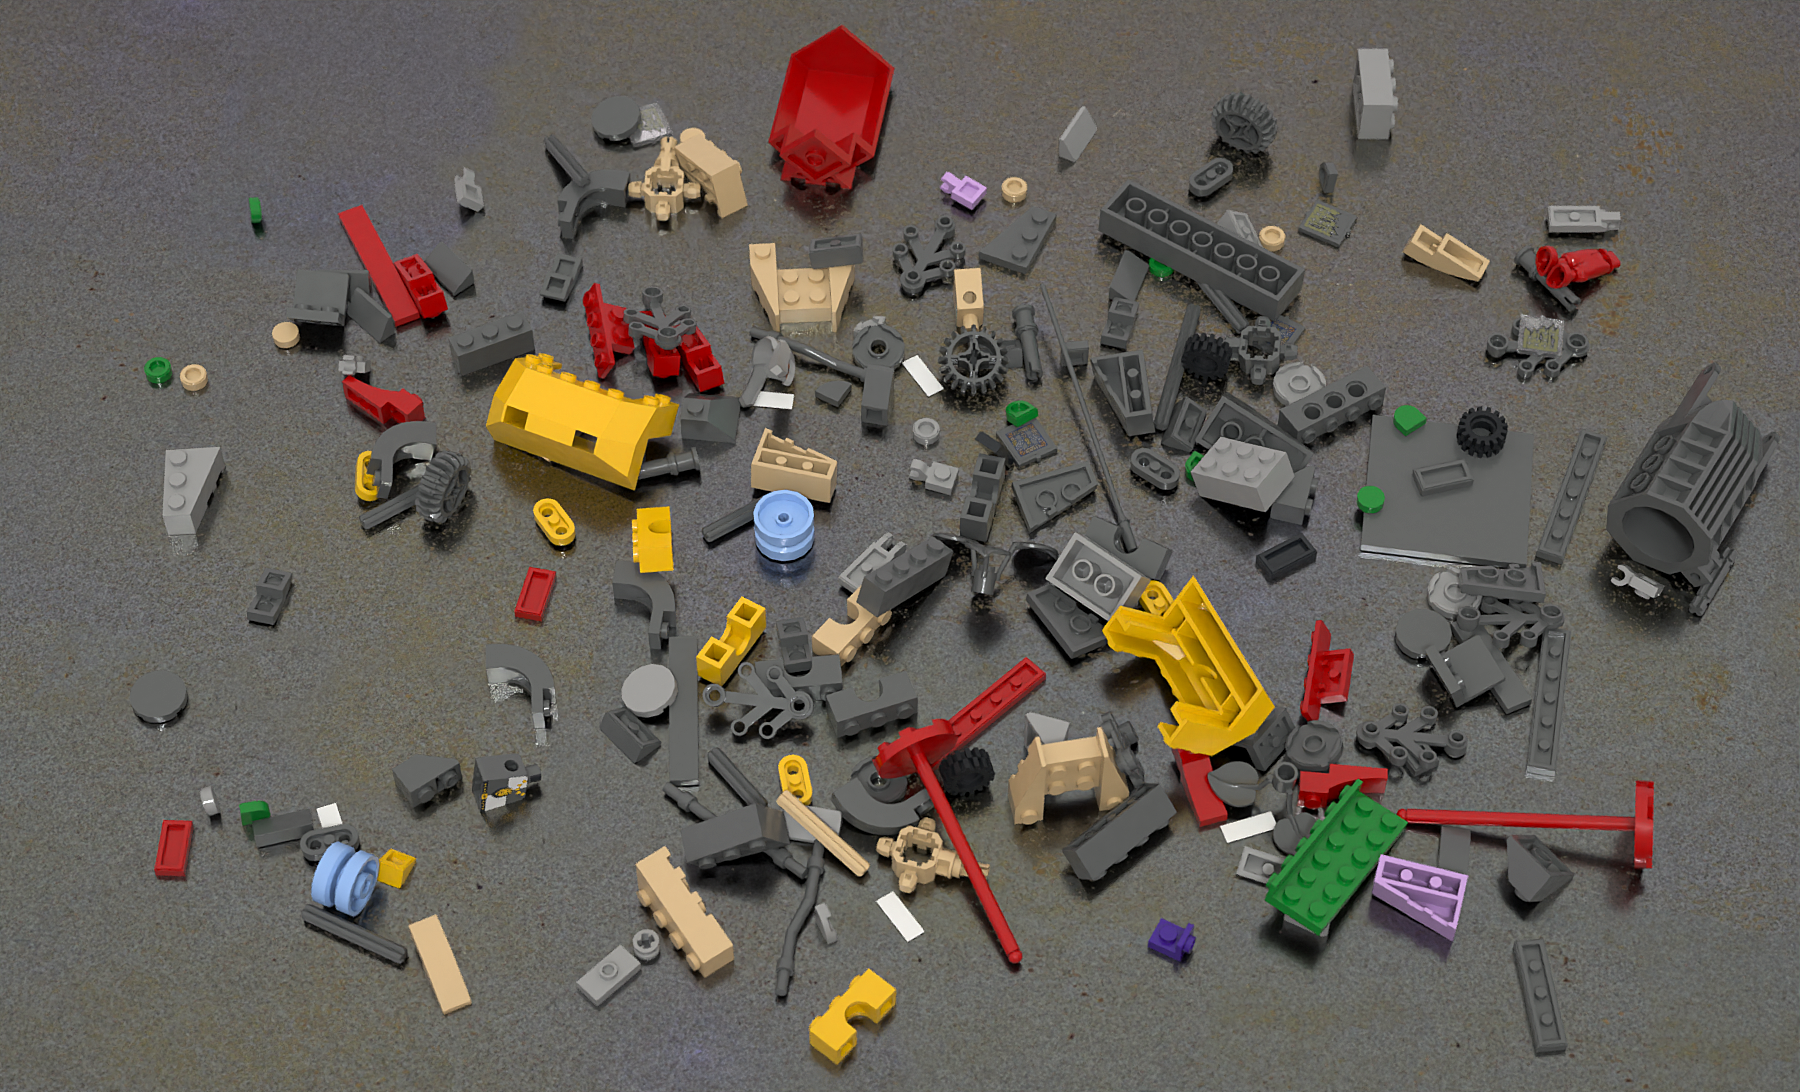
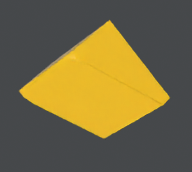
M393 849L388 850L379 859L377 881L400 888L412 870L416 858Z

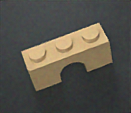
M861 586L847 599V615L855 621L851 624L843 625L829 618L812 636V652L818 656L839 654L841 666L854 658L857 649L863 643H868L873 637L874 631L880 625H885L892 614L890 609L881 616L876 617L856 603Z

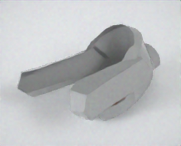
M766 336L756 342L752 350L753 369L739 398V402L743 408L753 406L766 377L781 381L785 386H789L792 383L795 374V358L786 341Z

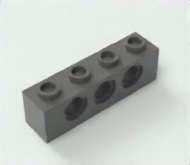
M1365 366L1280 409L1277 426L1302 444L1311 443L1316 437L1326 432L1334 431L1345 422L1354 421L1361 414L1379 408L1384 401L1386 386L1368 366Z

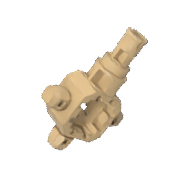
M667 137L661 139L660 154L655 160L654 167L646 171L645 183L635 181L629 183L628 187L630 196L645 197V208L651 213H655L656 218L660 221H666L670 217V213H678L684 209L685 197L692 199L701 196L700 184L693 182L685 184L684 172L679 168L680 164L675 156L674 146L677 145V141L673 137L669 138V142H667ZM658 185H662V188H670L671 185H675L676 191H672V195H667V192H659L658 195L655 194L653 189L658 188Z
M925 817L920 820L918 827L908 826L901 829L897 842L894 841V838H879L876 850L883 856H892V870L897 877H900L899 888L903 892L911 893L917 883L927 884L933 881L937 874L946 876L949 879L952 877L960 878L962 875L968 877L956 850L953 851L943 847L942 839L935 832L936 824L933 819ZM913 844H917V848L927 850V847L931 848L932 856L928 863H922V866H917L915 861L908 860L907 863L904 862V850H907V847L912 848ZM978 862L985 878L988 877L990 864Z

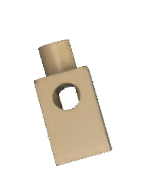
M981 268L954 269L953 300L956 326H965L967 332L971 331V325L973 324L976 325V331L978 332L979 326L983 325L984 304Z

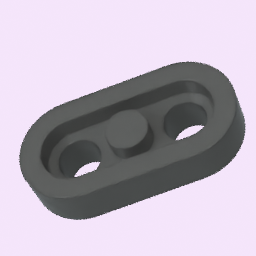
M1216 158L1193 172L1189 178V190L1191 193L1197 196H1207L1229 182L1233 175L1232 163L1224 158Z
M1140 448L1132 453L1130 467L1135 474L1163 490L1173 489L1178 485L1180 470L1174 463L1148 448Z
M340 824L308 831L302 836L300 847L306 859L319 861L331 844L337 841L348 840L349 842L346 845L356 850L360 839L358 831L354 826ZM320 846V849L312 850L313 847Z

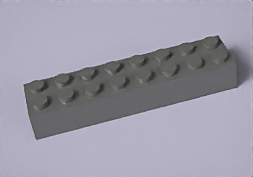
M1130 179L1100 209L1098 231L1201 284H1207L1214 290L1222 291L1235 302L1263 316L1269 317L1274 322L1302 290L1304 268Z

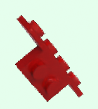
M594 283L583 296V306L586 310V322L591 336L590 344L593 347L595 357L594 365L597 367L598 377L604 379L615 365L613 351L631 354L635 347L633 337L628 334L629 324L623 321L624 310L627 308L603 303L600 284Z
M1316 620L1315 630L1311 633L1312 649L1307 659L1309 669L1308 675L1304 679V700L1300 703L1301 714L1308 722L1319 720L1321 704L1348 701L1354 653L1350 648L1329 651L1331 633L1323 620Z

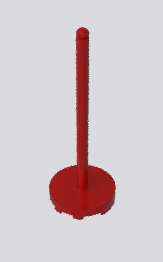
M933 719L934 725L920 729L908 727L899 732L901 738L892 743L883 742L878 747L879 754L875 759H872L877 773L881 778L893 779L918 772L1011 963H1019L1023 958V954L931 767V764L949 753L957 743L958 738L951 723L946 719Z
M1636 780L1635 817L1432 809L1406 810L1403 808L1399 809L1396 815L1408 823L1634 831V868L1652 869L1654 781Z

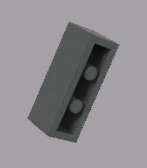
M523 311L448 338L451 357L461 376L535 350L532 328Z

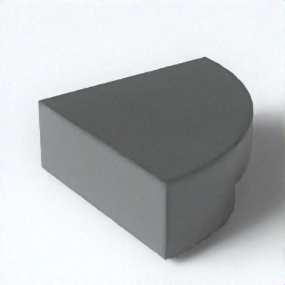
M846 381L827 382L815 390V397L839 407L851 391L852 384Z

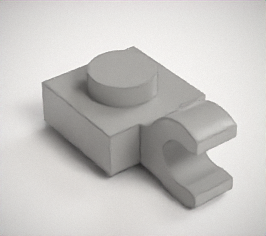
M464 168L463 178L458 175L455 176L457 203L478 212L484 206L481 187L475 185L474 172Z
M344 355L343 359L339 360L338 371H342L343 375L353 376L355 373H366L370 371L371 360H363V355Z
M913 459L909 478L925 481V489L951 495L958 477L959 468L934 461L932 466L928 467L923 461Z
M1618 565L1617 568L1625 573V578L1620 580L1617 577H1612L1611 582L1617 586L1629 584L1635 588L1634 592L1637 595L1646 599L1660 596L1664 585L1641 573L1634 572L1628 565Z

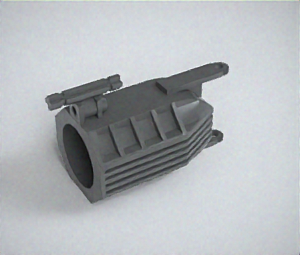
M1711 363L1702 370L1674 415L1665 419L1654 431L1608 504L1606 530L1633 561L1667 574L1681 572L1694 587L1700 586L1696 593L1697 596H1694L1689 604V611L1696 613L1698 616L1703 615L1708 607L1707 604L1711 602L1730 570L1729 567L1733 565L1737 558V551L1735 549L1730 550L1726 546L1720 554L1717 549L1753 491L1759 475L1780 441V436L1777 432H1770L1761 439L1760 431L1757 427L1753 426L1751 420H1748V417L1742 413V410L1736 406L1733 400L1712 402L1709 399L1707 393L1721 371L1718 363Z

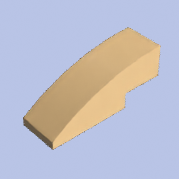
M1421 224L1411 235L1402 251L1433 269L1474 281L1481 279L1490 262L1448 233L1441 238Z
M437 915L408 925L411 938L422 961V966L443 1014L472 1004Z

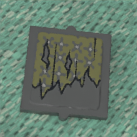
M1316 200L1310 211L1305 212V218L1300 224L1298 231L1339 248L1345 237L1351 234V228L1356 222L1357 216Z

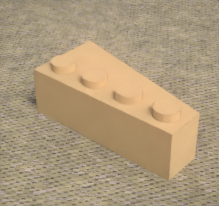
M666 846L635 864L639 889L636 892L637 897L644 907L649 905L652 909L656 923L661 928L666 927L670 933L669 937L673 945L677 949L682 948L687 954L686 960L694 971L698 969L705 978L734 960L733 944L712 914L707 916L704 914L706 913V908L701 897L696 891L692 894L689 892L690 889L685 880V874L680 867L676 869L672 867L669 860L671 854Z

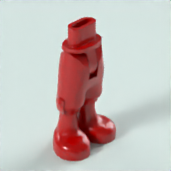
M1547 245L1538 249L1535 259L1538 274L1540 276H1547L1546 284L1554 289L1564 288L1570 282H1584L1604 274H1609L1613 269L1620 267V260L1612 251L1605 249H1584L1567 252L1558 258L1556 249Z

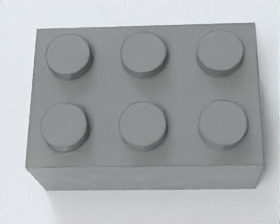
M1358 49L1352 84L1358 139H1388L1390 129L1395 127V115L1393 112H1397L1398 98L1393 96L1396 89V80L1391 78L1394 62L1393 59H1389L1388 49Z
M1220 437L1191 471L1200 496L1266 512L1295 477L1286 452Z
M1077 532L1073 534L1045 578L1107 621L1110 620L1119 606L1133 609L1151 579L1085 535Z

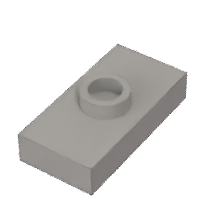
M619 945L576 982L577 988L598 1007L641 969V963L623 946Z

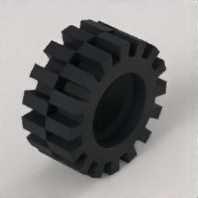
M1201 333V337L1198 334H1194L1193 338L1190 336L1186 341L1181 363H1183L1184 369L1188 368L1187 372L1189 374L1195 373L1194 377L1199 378L1201 375L1204 380H1208V377L1216 380L1217 376L1222 378L1224 374L1226 375L1232 357V348L1229 347L1228 342L1222 343L1223 338L1215 339L1214 334H1210V337H1207L1206 333Z
M1479 406L1476 412L1474 408H1471L1468 413H1463L1459 421L1456 438H1458L1457 443L1462 445L1461 449L1464 452L1469 449L1468 454L1471 456L1475 452L1478 453L1477 458H1482L1483 454H1486L1488 458L1492 456V452L1496 455L1500 449H1503L1508 432V424L1505 423L1504 416L1499 417L1500 412L1497 410L1491 413L1492 408L1487 407L1486 411H1483L1482 406ZM1484 428L1490 431L1492 435L1479 436L1472 430Z
M968 747L964 748L963 752L957 750L955 755L949 754L946 756L947 760L943 759L941 761L942 765H939L944 787L952 795L959 793L960 796H963L966 792L973 794L974 790L978 789V791L983 790V785L988 786L990 781L994 780L995 772L989 754L982 748L979 750L978 747H973L970 750Z

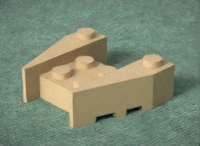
M775 243L749 244L751 285L754 291L757 292L760 303L765 308L774 331L780 332V323L832 321V332H837L844 305L847 303L850 288L855 280V264L821 269L777 270Z
M1102 727L1097 728L1095 737L1041 745L1040 737H1035L1028 748L1029 754L1027 758L1021 760L1017 765V774H1012L1008 780V798L1014 824H1033L1043 820L1044 795L1047 794L1059 795L1072 790L1086 791L1094 787L1099 811H1111L1129 797L1125 773L1119 770L1114 759L1116 757L1115 750L1110 746Z

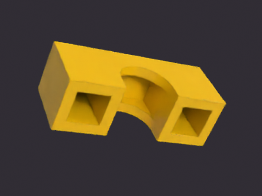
M670 506L637 509V519H632L633 559L634 563L639 562L640 573L674 570Z
M744 597L739 599L727 615V625L722 637L717 640L711 636L696 656L698 676L714 684L724 685L765 630L766 609Z
M870 969L862 976L857 975L851 981L849 989L842 996L838 995L834 998L829 1006V1010L822 1017L817 1016L812 1021L809 1027L810 1044L837 1065L857 1045V1030L850 1026L847 1021L854 1016L863 1015L877 1024L896 1004V989Z

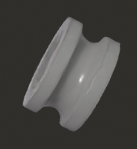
M644 929L634 935L633 947L636 956L640 959L648 960L658 955L660 943L657 933L653 930ZM649 940L651 947L644 949L642 942Z

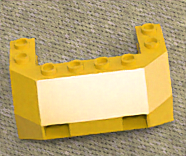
M538 353V356L526 354V357L515 358L493 396L486 423V428L492 438L503 444L540 457L542 456V458H548L556 463L635 491L648 439L671 435L679 404L670 402L671 398L662 394H655V397L644 395L640 399H630L624 397V392L609 388L607 391L601 389V384L590 380L578 381L576 380L577 376L568 372L558 374L553 372V370L561 369L562 364L553 361L554 357L548 354ZM576 430L598 437L596 443L575 436Z
M1194 575L1163 616L1119 606L1102 629L1108 640L1109 647L1114 651H1123L1140 658L1154 659L1161 669L1162 676L1171 686L1172 693L1178 698L1179 701H1176L1170 710L1179 726L1160 722L1157 726L1163 735L1164 742L1171 748H1180L1195 754L1201 753L1212 756L1254 734L1275 708Z

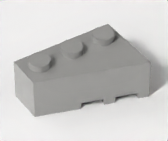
M221 447L166 450L163 520L168 535L196 534L208 507V499L217 487L216 481L220 472L223 473L225 468Z

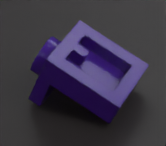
M1161 918L1148 941V947L1180 961L1185 952H1191L1196 942V937L1193 936L1194 925L1188 923L1184 929Z

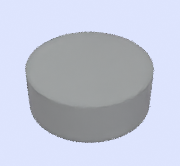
M922 418L914 423L913 438L916 442L922 445H930L938 440L940 427L935 420Z
M212 785L201 788V800L207 815L212 816L220 813L219 802Z

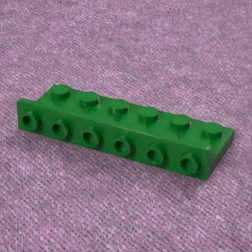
M1357 779L1352 786L1347 784L1338 798L1340 801L1330 804L1324 814L1326 818L1323 821L1318 819L1310 831L1311 836L1309 838L1304 836L1295 849L1297 853L1294 856L1289 854L1280 867L1282 871L1279 874L1274 872L1265 886L1269 890L1264 901L1318 936L1321 935L1378 864L1380 855L1386 854L1408 824L1407 821L1361 793L1359 790L1363 781Z

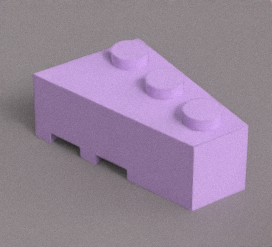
M1380 855L1372 894L1453 942L1468 875Z

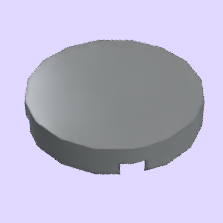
M1294 362L1278 369L1274 377L1272 389L1275 397L1283 405L1288 406L1326 387V380L1323 373L1317 367L1312 365L1309 367L1302 362Z
M1453 568L1447 569V572L1443 573L1440 571L1433 576L1429 582L1427 598L1429 605L1435 612L1445 618L1456 620L1458 610L1461 607L1470 606L1478 610L1483 596H1471L1461 593L1459 583L1460 569Z
M650 664L641 666L626 678L621 689L622 700L627 708L636 716L647 718L657 716L664 712V708L668 705L671 706L675 701L678 693L677 681L671 671L662 665Z

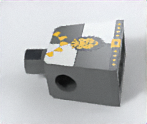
M518 753L475 758L472 791L480 812L525 798L527 783L541 781L539 765L524 766L522 758Z

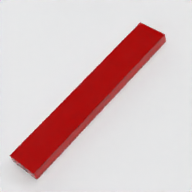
M363 205L338 213L339 220L366 270H369L370 279L385 308L392 315L395 327L419 319V311Z
M1025 657L948 721L951 723L958 740L949 753L931 764L933 771L939 765H942L941 761L943 759L947 760L946 756L949 754L954 755L955 751L962 749L1046 679V673Z

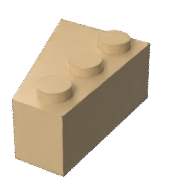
M700 134L674 146L677 161L680 164L679 168L691 182L701 185L707 193L705 199L709 203L712 201L716 203L718 214L721 218L748 206L740 176L742 169L737 160L731 159L724 150L718 149L711 140L708 141Z
M765 428L751 463V487L772 492L779 490L795 491L807 499L830 503L837 484V461L810 448L807 450L794 445L793 440L789 438L782 440L772 435L771 430Z

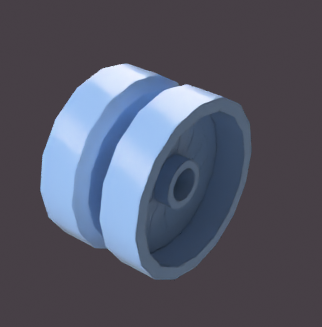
M779 490L763 496L758 501L753 512L756 545L761 553L779 561L795 560L805 555L812 547L815 538L813 507L808 499L795 491Z
M338 841L331 844L322 856L314 874L311 889L313 901L327 907L335 905L336 910L353 917L359 914L366 906L376 885L379 874L378 857L362 850L355 853L353 847Z

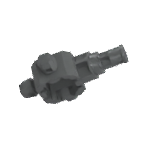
M1259 316L1255 321V326H1248L1243 329L1240 337L1226 336L1222 342L1229 343V347L1232 348L1230 361L1240 362V368L1246 374H1250L1251 382L1254 385H1262L1266 380V375L1276 373L1280 368L1281 358H1284V360H1295L1298 358V346L1292 343L1282 345L1281 332L1276 327H1270V319L1267 316ZM1253 342H1258V345H1266V342L1271 343V347H1274L1273 355H1268V359L1256 355L1255 358H1250L1247 350L1249 346H1253Z

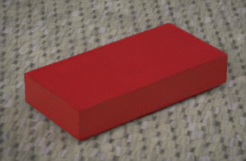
M529 567L514 610L515 617L542 622L557 578L556 571Z
M163 820L154 868L156 875L185 876L194 827L192 821Z

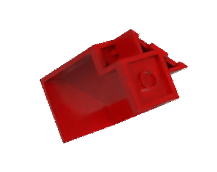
M843 25L828 32L790 56L768 141L772 147L780 152L779 156L785 160L780 180L791 181V177L805 179V183L826 186V183L830 182L841 184V188L851 189L856 166L874 157L895 68L884 60L881 54L872 50Z

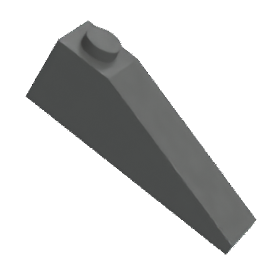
M1226 392L1221 397L1194 440L1209 450L1220 437L1283 451L1288 455L1293 473L1304 469L1315 453L1229 392Z

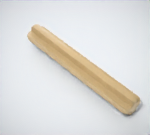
M786 790L778 797L777 804L857 876L861 877L868 871L870 863L791 792Z

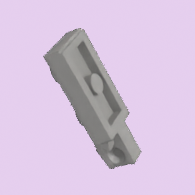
M1549 206L1547 209L1549 232H1606L1609 230H1619L1620 212H1606L1600 209V206Z

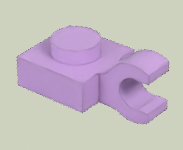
M946 172L941 178V181L944 183L940 186V189L945 193H951L953 200L971 210L986 195L987 187L967 176L960 180L952 173Z

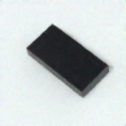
M983 431L979 432L975 440L989 455L1005 458V466L1010 468L1015 461L1011 454L1001 443Z
M1301 532L1256 555V562L1270 580H1273L1316 558L1317 551Z

